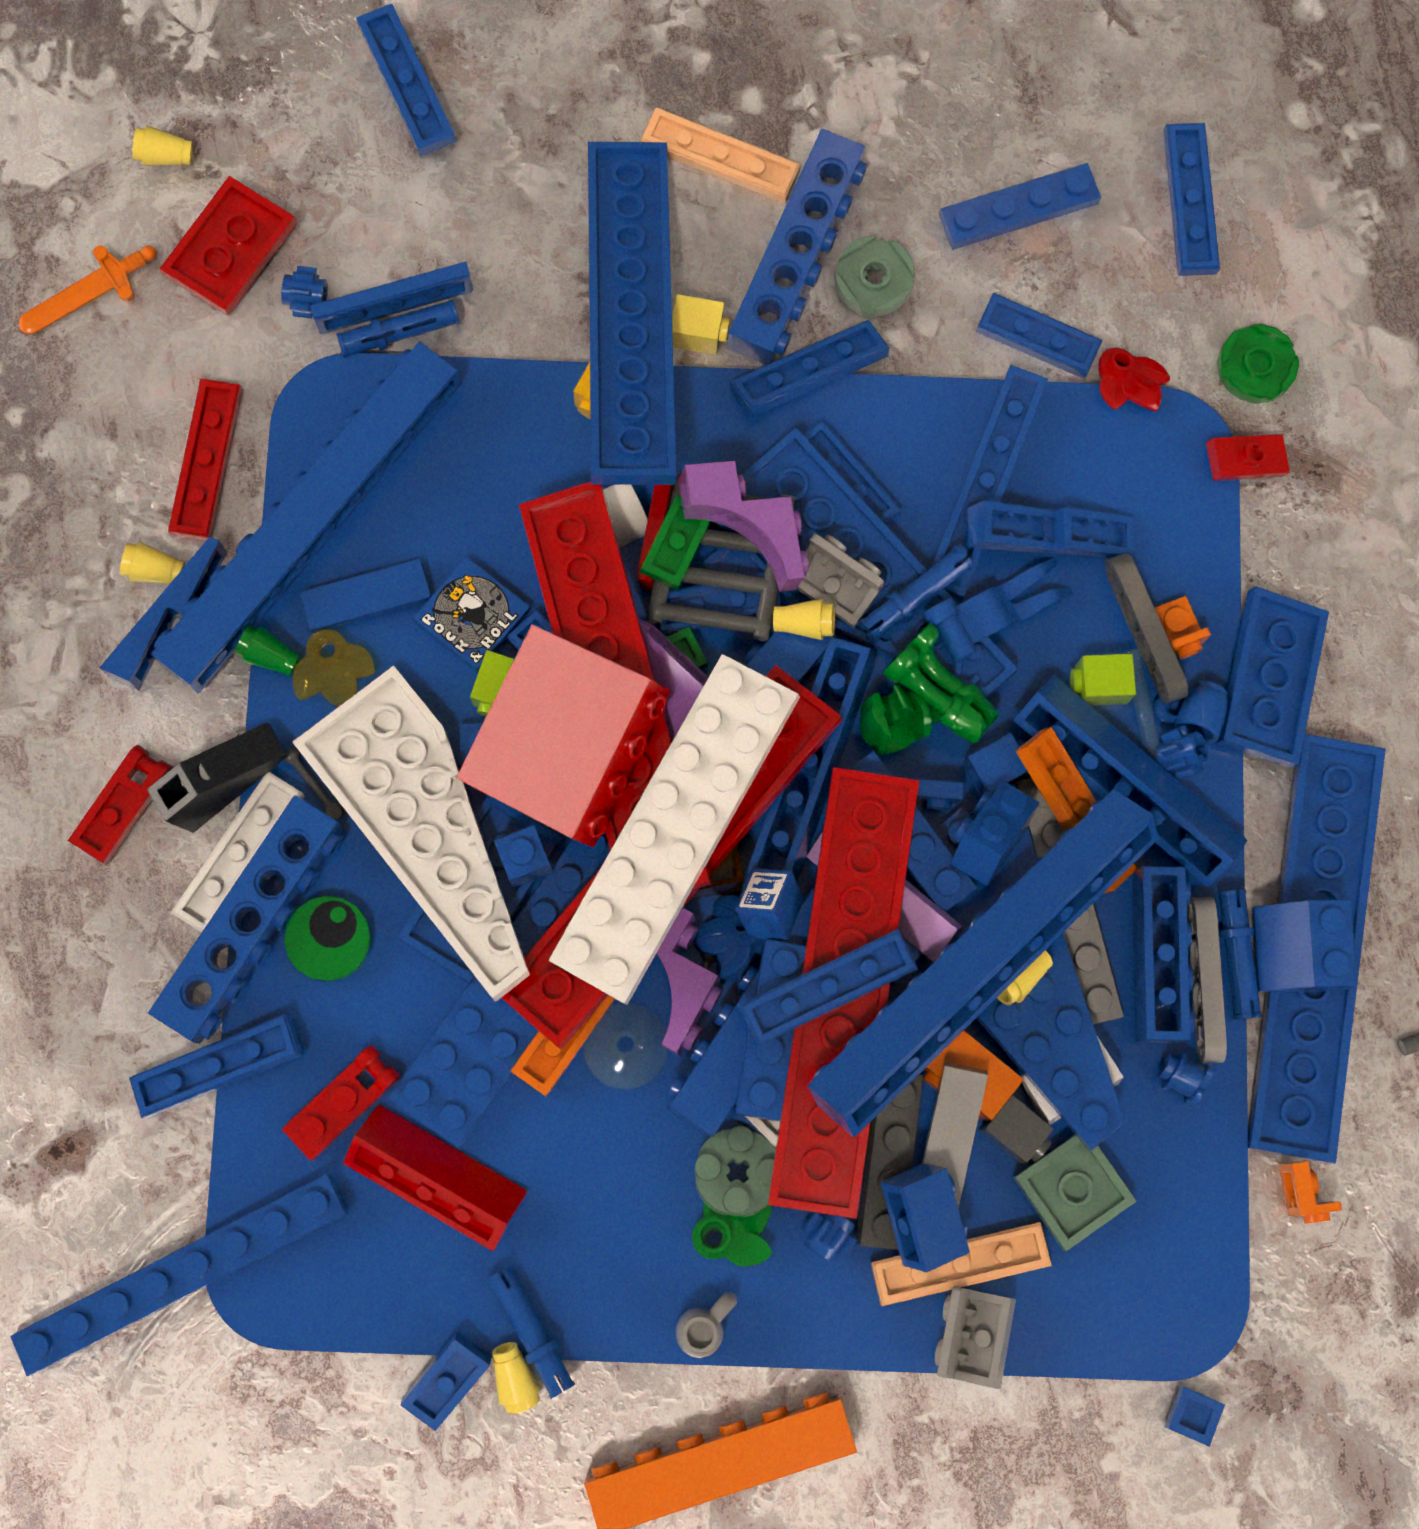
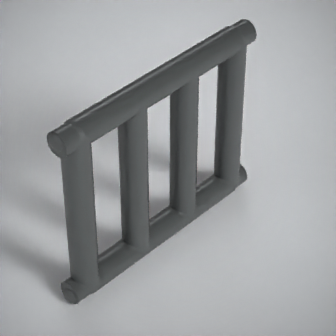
M676 479V485L672 492L669 509L675 496L681 497L678 479ZM745 494V499L742 501L770 498ZM787 494L781 495V497H791L794 510L795 497ZM706 529L700 542L701 545L762 554L751 541L740 533ZM768 561L764 577L689 566L681 581L761 594L756 617L667 603L670 587L654 580L647 622L661 624L663 619L752 633L754 634V639L763 642L768 641L778 595L777 581Z

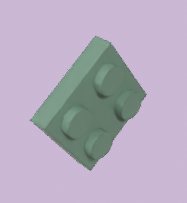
M1075 1134L1013 1177L1063 1251H1068L1137 1202L1099 1146L1090 1152Z

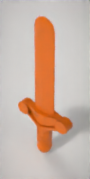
M147 245L142 247L140 251L137 250L118 261L104 246H96L93 250V255L101 265V268L25 312L19 318L18 325L20 330L26 334L36 333L112 288H115L119 297L124 302L132 301L134 292L131 289L128 275L146 265V262L153 261L157 255L156 249L153 246Z

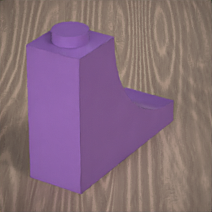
M639 619L656 682L671 690L666 700L664 712L673 741L709 677L653 624Z

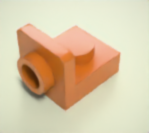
M1186 596L1155 607L1175 655L1178 654L1179 659L1188 658L1203 650L1202 644L1211 636L1208 627L1200 628Z
M1309 1161L1279 1164L1288 1216H1303L1304 1224L1330 1221L1329 1212L1342 1210L1341 1201L1316 1203L1315 1195L1319 1193V1183L1315 1171L1310 1169Z

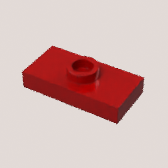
M1283 434L1212 438L1206 442L1213 481L1283 477L1290 473Z

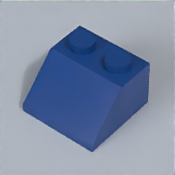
M1307 900L1252 907L1258 992L1343 991L1358 986L1351 900Z

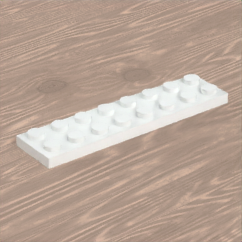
M723 654L721 655L548 961L628 1005L800 698L798 693Z

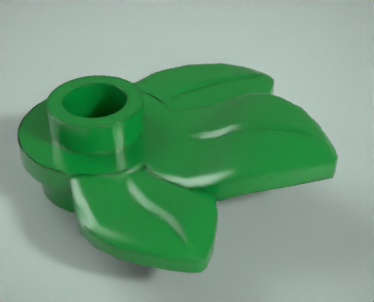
M703 1202V1218L696 1223L692 1232V1242L695 1250L699 1255L709 1260H719L725 1257L738 1267H750L766 1261L772 1255V1250L759 1235L768 1224L772 1206L768 1205L761 1212L753 1216L742 1217L718 1214ZM713 1230L720 1232L723 1236L721 1243L716 1246L709 1245L706 1242V1235Z

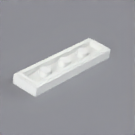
M270 772L264 775L171 913L202 933L292 797L296 795L303 800L305 795Z

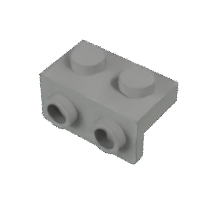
M814 533L809 540L810 545L805 551L808 560V573L796 589L811 600L824 598V602L834 603L835 616L852 628H855L858 621L864 616L883 589L884 580L879 577L881 571L863 558L857 562L845 554L847 548L834 537L826 535L823 539Z
M954 1286L952 1294L946 1297L943 1306V1320L946 1321L944 1338L939 1340L935 1351V1364L939 1366L937 1375L943 1378L957 1379L1001 1389L1016 1299Z

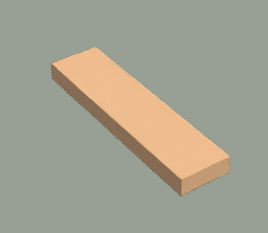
M657 107L641 138V142H667L668 158L784 204L789 197L801 164Z
M1041 1222L969 1238L967 1243L970 1253L929 1272L903 1266L900 1255L870 1262L880 1306L952 1290L954 1286L961 1288L1052 1266Z

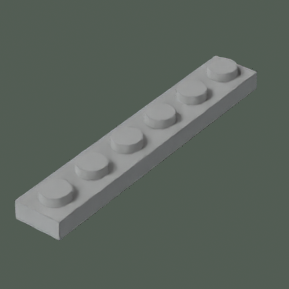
M1033 779L1018 780L1015 783V787L1040 802L1028 826V830L1037 857H1044L1058 843L1064 830ZM1092 904L1063 932L1093 1025L1120 1019L1124 1016L1095 908Z

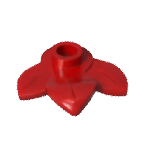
M1121 348L1107 349L1101 355L1098 363V372L1102 379L1099 384V391L1104 401L1113 410L1120 408L1128 399L1141 407L1156 412L1160 407L1162 399L1160 386L1170 381V376L1165 368L1153 359L1134 357L1128 351Z

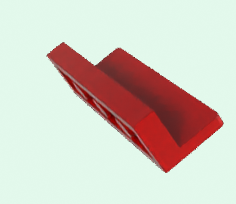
M380 1105L375 1108L354 1135L343 1161L344 1165L491 1251H494L500 1242L511 1218L527 1194L524 1188Z

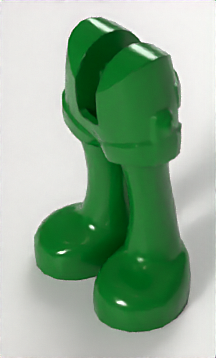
M930 622L909 642L882 673L890 681L902 684L921 697L940 713L938 719L944 726L950 728L958 737H962L974 744L984 735L986 729L996 721L999 714L977 685L974 683L966 684L940 664L933 653L934 645L939 637V630Z

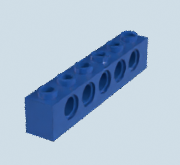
M821 128L728 332V350L765 365L773 362L776 354L784 355L792 335L787 332L792 320L797 322L800 320L807 303V299L802 297L808 285L814 288L822 270V265L818 263L822 252L829 254L835 242L838 231L834 230L833 227L837 218L845 219L853 197L848 195L853 184L860 186L865 175L868 163L863 162L864 145ZM833 178L837 180L839 183L836 185H828L824 183L822 179ZM810 211L820 212L824 217L820 219L810 218L806 213ZM794 245H803L807 247L809 251L805 253H797L793 251L791 247ZM785 278L792 281L794 285L787 288L780 287L775 281ZM770 312L779 319L774 322H766L759 316Z
M294 795L148 1011V1014L192 1042L200 1044L204 1038L209 1040L222 1023L223 1018L219 1015L228 1001L234 1003L244 991L247 985L244 977L252 965L259 966L271 949V944L268 941L276 929L282 930L287 926L288 921L295 912V908L292 905L300 893H308L317 881L319 872L316 869L324 857L331 858L339 848L343 840V836L340 835L343 827L330 816ZM298 840H307L309 843L307 854L301 859H291L289 856L291 845ZM275 875L283 876L285 879L283 890L274 896L267 895L265 891L266 882ZM258 911L261 917L259 926L254 931L244 932L241 927L242 918L248 912ZM226 947H233L236 951L235 962L226 969H220L217 964L218 954ZM208 983L212 991L209 1001L204 1005L196 1006L193 1001L195 988L200 984Z

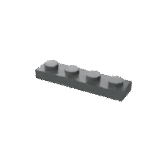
M922 1074L913 1079L870 1122L855 1238L857 1240L856 1244L859 1246L899 1250L880 1182L912 1168L923 1083Z

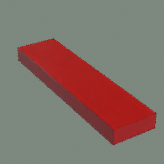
M200 378L168 528L171 536L206 541L213 535L243 391L240 384Z

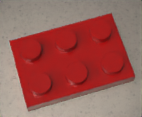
M228 176L159 269L163 276L229 316L296 226V218L233 177Z

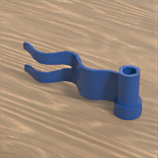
M1054 558L1026 570L1002 585L989 588L957 606L953 599L949 598L930 608L922 615L928 624L932 622L938 628L939 636L955 664L977 652L973 644L1009 625H1014L1054 602L1072 595L1073 592L1070 587L1057 588L1042 592L1015 604L1011 603L1013 598L1057 566Z

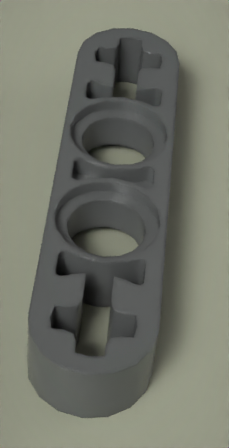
M1123 553L1106 559L1105 571L1109 584L1160 699L1165 704L1187 697L1188 686L1186 678L1132 557L1128 553Z

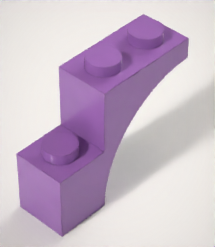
M735 461L685 465L678 479L684 519L709 520L739 532L751 541L768 561L777 581L779 592L796 590L805 578L804 576L808 573V560L806 552L804 550L800 551L798 535L801 533V518L798 510H793L791 497L742 501L745 499L746 493L743 475H737Z
M684 908L679 912L656 953L668 975L672 996L670 1023L661 1045L678 1056H681L684 1049L689 1051L693 1049L703 1029L697 1024L705 1010L710 1013L714 1010L723 992L718 987L721 982L718 975L678 954L681 948L686 951L688 950L698 931V928L694 926L696 921L694 914Z

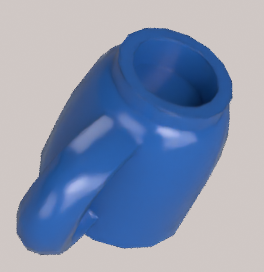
M1199 681L1195 687L1191 688L1190 691L1188 690V696L1185 697L1178 716L1170 714L1169 710L1173 702L1165 704L1160 697L1154 702L1153 711L1161 721L1174 724L1175 728L1187 725L1189 734L1199 732L1205 738L1206 743H1212L1218 740L1226 719L1228 693L1227 690L1218 684Z

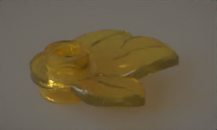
M331 629L317 631L309 638L306 644V656L294 667L292 675L294 692L300 701L309 699L321 692L324 698L332 705L339 707L357 694V678H365L375 674L374 662L365 648L355 644H348L339 632ZM333 645L335 647L334 654L327 658L322 657L320 654L322 647Z

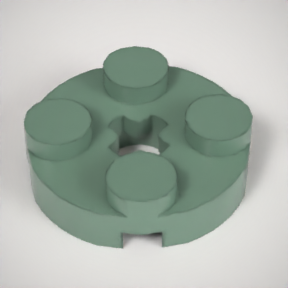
M876 236L859 238L850 243L840 255L834 274L836 291L843 303L851 310L856 311L864 319L891 314L902 307L911 294L914 284V263L906 249L898 242L890 239L888 242L876 240ZM871 269L874 273L882 271L884 275L881 278V283L874 284L866 280L868 276L867 270Z
M743 1126L723 1130L710 1137L701 1147L694 1168L696 1189L703 1202L716 1213L725 1216L748 1217L765 1209L768 1206L775 1156L773 1145L761 1134ZM734 1162L737 1165L743 1163L748 1167L745 1173L748 1178L746 1182L742 1183L739 1179L733 1182L728 1180L727 1176L730 1173L728 1165Z

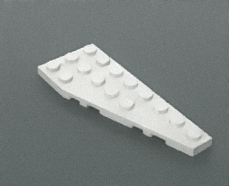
M392 666L294 740L293 744L496 1002L527 978L530 973L464 782L456 779L459 768L447 733L442 724L403 676Z

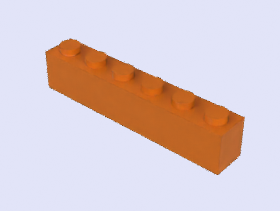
M828 1391L817 1393L803 1399L804 1407L791 1411L787 1410L786 1405L774 1407L761 1412V1421L745 1425L744 1419H738L719 1426L720 1434L703 1439L702 1433H695L678 1439L676 1441L678 1448L661 1453L659 1446L634 1454L635 1462L618 1467L617 1460L591 1468L593 1476L587 1477L584 1484L597 1529H627L857 1453L841 1399L838 1396L830 1398Z

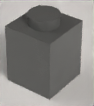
M1012 1095L993 1120L985 1122L979 1131L1019 1164L1027 1163L1030 1158L1037 1162L1052 1143L1047 1137L1054 1128Z

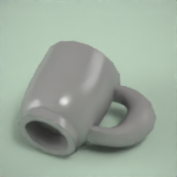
M725 1292L710 1310L697 1307L689 1309L681 1315L676 1323L675 1336L677 1344L684 1353L691 1357L704 1358L718 1350L724 1333L721 1321L737 1304V1296L734 1292Z

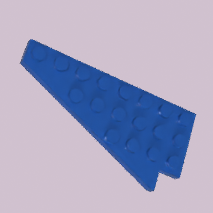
M796 427L741 474L745 481L746 495L780 498L781 495L787 494L795 497L794 510H798L801 518V533L798 535L800 551H806L810 545L809 540L814 533L823 539L826 535H830L847 548L845 554L857 562L863 558L881 571L879 577L884 580L883 589L862 618H865L887 601L886 596L892 591L898 593L927 571ZM714 522L721 531L739 533L725 525ZM719 547L701 564L705 569L755 575L765 573L767 560L760 553ZM797 589L780 592L782 606L812 601ZM945 589L941 590L912 612L913 618L907 622H899L878 638V641L875 643L865 634L878 625V622L868 630L862 631L859 623L855 628H852L835 616V630L896 658L909 642L928 625L922 614L952 597ZM939 636L934 645L933 653L940 664L966 684L974 683L977 685L986 698L1018 670L989 637L973 644L977 652L954 664Z
M964 807L960 808L934 829L953 856L960 843L954 839L959 827L966 817L974 820ZM1028 828L988 886L969 876L977 889L946 911L948 915L963 926V929L952 944L968 930L976 917L984 915L999 900L1002 892L1007 887L1014 886L1029 871L1032 863L1038 859ZM906 870L905 880L927 897L909 871ZM1062 933L1046 949L1053 961V966L1047 970L1021 1003L1014 1002L1011 1005H1005L996 998L976 1019L1091 1152L1125 1123V1119ZM922 953L923 957L932 965L934 962Z

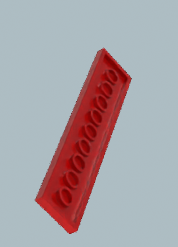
M591 482L519 504L553 634L656 682L603 486L591 485ZM665 712L656 720L647 738L646 749L642 756L637 759L627 779L626 790L617 799L608 818L605 833L610 851L672 743ZM707 865L704 867L692 890L712 884Z
M777 665L772 668L766 677L798 693L800 698L706 865L709 876L843 721L840 714ZM598 872L524 957L530 975L501 997L561 1050L608 996L605 992L548 961ZM699 888L694 889V890L691 891V893L689 894V896H688L687 900L685 901L683 907H684V906L687 904V902L693 897V895L699 890Z
M837 767L832 768L802 975L898 929L919 780ZM890 983L794 1029L768 1205L857 1219L870 1123L855 1137L851 1136L817 1106L807 1085L813 1080L814 1075L822 1066L830 1064L845 1049L847 1042L853 1036L861 1034L876 1019L879 1011L888 1003Z

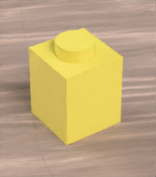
M677 294L672 315L673 348L716 355L719 341H727L730 318L723 317L724 302Z

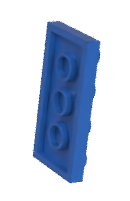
M1256 586L1248 590L1227 689V715L1216 744L1289 768L1299 765L1329 611Z
M488 795L475 814L512 920L537 879L513 888L494 840L535 825L549 861L562 839L559 835L514 808ZM418 904L397 939L468 983H471L475 975Z

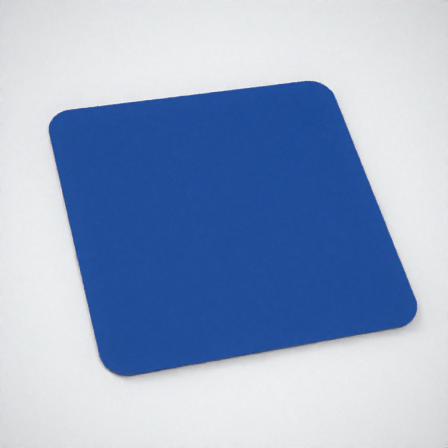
M343 353L334 354L307 365L289 380L279 394L271 414L262 524L264 523L263 517L266 511L274 503H281L288 495L294 478L302 471L307 472L317 461L316 455L320 448L327 441H334L342 432L343 423L348 415L354 410L360 411L366 404L373 386L381 379L386 380L395 370V363L401 354L355 353L344 358ZM440 356L458 370L461 386L256 626V628L263 626L290 649L299 653L301 657L290 677L272 670L253 665L250 666L245 732L266 722L269 723L284 748H294L299 752L301 763L332 803L339 804L343 809L342 817L336 820L343 827L340 833L343 836V840L339 848L331 858L324 857L316 869L319 872L317 881L308 893H300L292 907L296 911L307 901L323 896L343 898L357 906L367 919L372 940L368 955L365 958L366 960L359 970L346 979L323 982L313 980L295 968L287 957L284 937L286 927L282 930L277 928L268 941L271 944L268 955L259 966L252 965L244 977V980L247 981L244 991L234 1003L228 1001L223 1009L221 1040L283 1014L291 1015L303 1056L217 1090L205 1236L326 1174H331L349 1214L207 1286L211 1302L224 1322L233 1331L252 1343L271 1349L437 1356L457 1332L491 1358H493L492 1350L507 1342H516L518 1349L525 1358L528 1353L494 1290L487 1282V1279L499 1273L501 1276L502 1270L512 1266L551 1341L556 1340L559 1346L556 1351L561 1360L937 1373L939 1366L935 1364V1351L939 1340L944 1338L946 1321L943 1320V1306L946 1297L952 1294V1290L880 1306L870 1262L900 1255L899 1250L855 1244L847 1258L837 1254L832 1263H830L804 1245L810 1234L802 1230L812 1212L772 1206L768 1224L759 1235L772 1250V1255L766 1261L750 1267H738L725 1257L719 1260H709L699 1255L695 1250L692 1242V1232L696 1223L703 1218V1200L696 1189L694 1168L698 1153L709 1137L666 1109L672 1099L665 1094L679 1073L687 1077L696 1064L689 1058L702 1038L705 1037L711 1041L720 1026L715 1024L714 1020L726 1002L729 1001L734 1005L737 1002L736 974L729 978H720L721 982L718 987L723 992L716 1007L711 1013L707 1010L704 1011L697 1024L703 1029L691 1051L684 1049L681 1056H678L661 1045L670 1023L672 996L665 967L656 954L628 1005L617 999L614 1001L547 1097L515 1074H512L460 1149L388 1099L469 983L397 939L418 906V902L296 748L293 741L392 666L398 670L444 727L459 771L461 769L459 724L483 723L486 717L477 713L478 708L473 706L470 699L478 672L414 622L413 617L425 603L312 634L308 626L300 591L421 559L432 597L467 556L530 606L531 611L521 623L536 609L549 620L519 504L591 482V421L577 410L578 407L574 404L573 394L589 362ZM673 366L676 468L680 476L685 465L735 461L737 475H741L795 427L804 434L823 419L901 508V513L887 523L886 526L928 570L932 567L1004 380L850 373L749 418L730 391V381L756 369ZM1047 382L1001 503L1049 510L1070 507L1133 516L1134 557L1132 559L1154 608L1186 596L1200 628L1208 627L1211 636L1202 644L1203 650L1185 659H1179L1178 654H1176L1186 678L1188 690L1190 691L1191 688L1195 687L1199 681L1212 682L1227 690L1241 626L1240 479L1213 481L1206 442L1212 438L1233 437L1228 426L1220 415L1207 403L1179 389L1160 386L1162 399L1160 407L1156 412L1141 407L1128 399L1120 408L1113 410L1102 398L1099 384ZM602 485L603 490L612 485ZM632 485L648 520L654 485ZM710 521L707 529L720 530L714 522ZM643 536L621 547L620 552L648 616L651 593L644 592L636 578L644 540ZM699 544L689 566L703 568L701 563L719 547ZM982 549L963 601L953 598L958 604L989 588L1002 585L1026 570L1054 558L1057 566L1013 598L1011 603L1015 604L1042 592L1057 588L1070 587L1073 594L1054 602L1014 625H1009L988 636L1018 670L987 698L997 710L999 716L976 743L973 744L962 737H958L950 728L942 723L932 724L930 735L927 738L916 740L903 750L878 756L894 777L964 783L963 800L958 805L952 804L949 811L927 809L926 802L916 801L917 809L933 830L962 807L966 809L973 819L976 818L977 815L973 811L981 799V795L962 766L967 757L1010 732L1016 741L1021 739L1026 743L1031 739L1032 736L1013 721L1014 718L1053 675L1070 688V671L1075 669L1077 662L1085 655L1133 654L1136 695L1128 704L1090 706L1157 762L1156 746L1163 743L1161 734L1176 728L1174 724L1161 721L1153 711L1154 702L1159 695L1109 584L1105 571V560L1111 557ZM681 582L678 589L697 586L699 584ZM653 624L659 630L658 624ZM714 627L692 630L708 662V667L702 669L708 677L722 654L746 666L747 664L743 660L757 642H760L762 645L767 642L756 640L753 638L754 634ZM835 630L834 634L837 635L838 639L871 648L875 665L861 705L874 693H879L880 697L891 694L894 691V685H900L907 691H911L900 683L890 681L882 673L895 657ZM771 631L769 632L768 639L773 635ZM506 639L495 653L515 659L518 650ZM822 661L802 684L810 692ZM1185 698L1172 703L1169 710L1170 714L1178 716ZM860 707L838 768L849 769L873 751L860 734ZM1217 741L1207 743L1209 758L1206 762L1201 763L1204 770L1196 773L1194 776L1178 781L1244 837L1243 752L1216 744ZM283 760L269 771L305 795L304 801L325 813L326 807L292 764H287ZM1175 772L1170 773L1174 778H1176ZM1028 773V775L1022 779L1031 778V776ZM262 778L240 795L239 812ZM464 783L474 814H476L488 795ZM827 800L808 853L823 832ZM769 807L738 843L744 882L741 893L728 895L740 897L749 877L746 871ZM529 817L559 835L562 839L549 859L552 868L572 839ZM295 841L289 849L290 858L295 860L303 858L309 850L308 841ZM1156 843L1134 862L1137 870L1142 866L1183 867ZM1244 847L1236 860L1208 888L1186 870V880L1190 882L1191 897L1211 896L1214 898L1217 908L1218 932L1223 930L1218 892L1245 889ZM807 857L797 882L804 898L815 887L818 867ZM281 875L271 877L265 885L266 894L269 896L279 894L285 886L284 877ZM546 875L536 880V882L530 889L529 893L525 897L524 901L520 905L519 909L515 913L514 917L512 918V923L519 915L521 910L524 908L526 903L529 901L531 896L534 894L536 889L539 887L541 882L544 880ZM1130 875L1117 889L1102 894L1093 903L1124 1016L1120 1019L1095 1024L1094 1029L1101 1043L1123 1075V1079L1114 1089L1125 1119V1123L1098 1146L1137 1202L1068 1251H1063L1013 1179L1015 1175L1030 1166L1034 1161L1030 1158L1027 1163L1019 1164L979 1131L985 1124L983 1119L980 1118L977 1123L958 1208L959 1214L967 1227L966 1239L1041 1222L1052 1265L961 1287L1016 1299L1003 1376L1136 1381L1185 1380L1208 1371L1223 1360L1239 1340L1248 1317L1250 1304L1247 1023L1246 1019L1234 1020L1225 939H1220L1219 932L1227 1054L1224 1063H1200L1196 1050L1195 1026L1193 1033L1190 1034L1191 1040L1180 1044L1136 1043L1132 875ZM727 895L692 898L683 908L694 914L696 918L694 926L698 928V931L706 921L715 918L713 912L714 902ZM251 911L244 915L241 921V927L244 932L254 931L259 926L261 917L258 911ZM695 936L688 950L686 951L681 948L678 954L701 966L703 962L702 952L695 947ZM228 947L227 968L232 966L236 960V951L233 947ZM1188 948V965H1190L1189 948ZM922 954L915 961L918 969L902 976L894 985L890 986L888 999L900 996L915 976L923 974L931 966ZM717 960L711 963L709 971L718 975ZM1191 989V991H1189L1190 1008L1193 1009V998ZM977 1019L964 1029L966 1033L1019 1076L1024 1075ZM373 1044L381 1053L379 1058L388 1068L393 1066L402 1077L314 1161H310L282 1131V1128L342 1073L364 1049ZM1180 1051H1184L1187 1053L1188 1059L1200 1066L1204 1065L1207 1067L1208 1064L1216 1066L1215 1073L1198 1104L1193 1103L1189 1106L1184 1103L1185 1095L1172 1088L1165 1090L1161 1087L1163 1079L1158 1076V1073L1169 1054L1176 1056ZM367 1070L357 1078L366 1089L370 1088L376 1081ZM924 1080L922 1083L912 1168L922 1164L937 1091ZM1021 1083L1012 1095L1038 1115ZM377 1106L385 1107L527 1191L525 1198L511 1218L494 1251L484 1247L343 1164L354 1135ZM726 1116L716 1133L743 1125ZM1062 1118L1050 1125L1054 1129L1047 1138L1052 1143L1043 1156L1074 1135ZM732 1162L728 1165L730 1168V1173L727 1176L728 1180L733 1182L739 1179L742 1183L748 1180L745 1174L748 1167L745 1164L737 1165ZM860 1198L857 1219L845 1217L847 1220H849L855 1225L854 1229L850 1233V1236L854 1239L856 1238ZM716 1230L710 1231L706 1235V1242L709 1245L716 1246L721 1243L723 1236ZM501 1276V1279L503 1280L506 1288H508L503 1277ZM725 1292H734L737 1296V1304L721 1321L724 1333L718 1350L704 1358H695L684 1353L677 1344L675 1336L676 1323L681 1315L689 1309L697 1307L710 1310Z

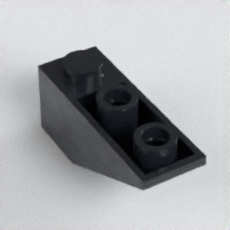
M266 722L178 763L147 790L165 822L194 833L287 758L289 754L272 726Z

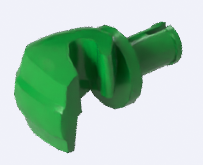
M894 685V691L891 694L880 697L879 693H874L862 703L860 707V734L865 743L869 744L878 756H884L903 750L916 740L927 738L930 735L932 724L941 723L938 719L940 713L914 692L907 691L900 685Z

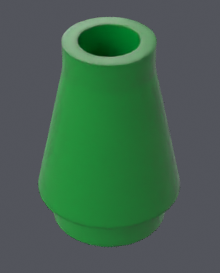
M250 624L243 632L234 652L235 655L242 658V663L279 672L288 677L294 672L301 657L299 653L290 649L263 626L256 628Z

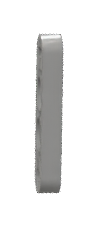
M1211 896L1191 897L1190 903L1187 906V922L1191 924L1192 928L1189 957L1193 970L1192 998L1197 1056L1200 1063H1224L1227 1054L1217 908L1215 900Z

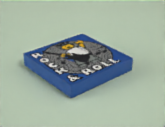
M466 556L413 617V620L476 672H479L486 650L495 653L507 639L506 636L521 623L531 609L529 605Z

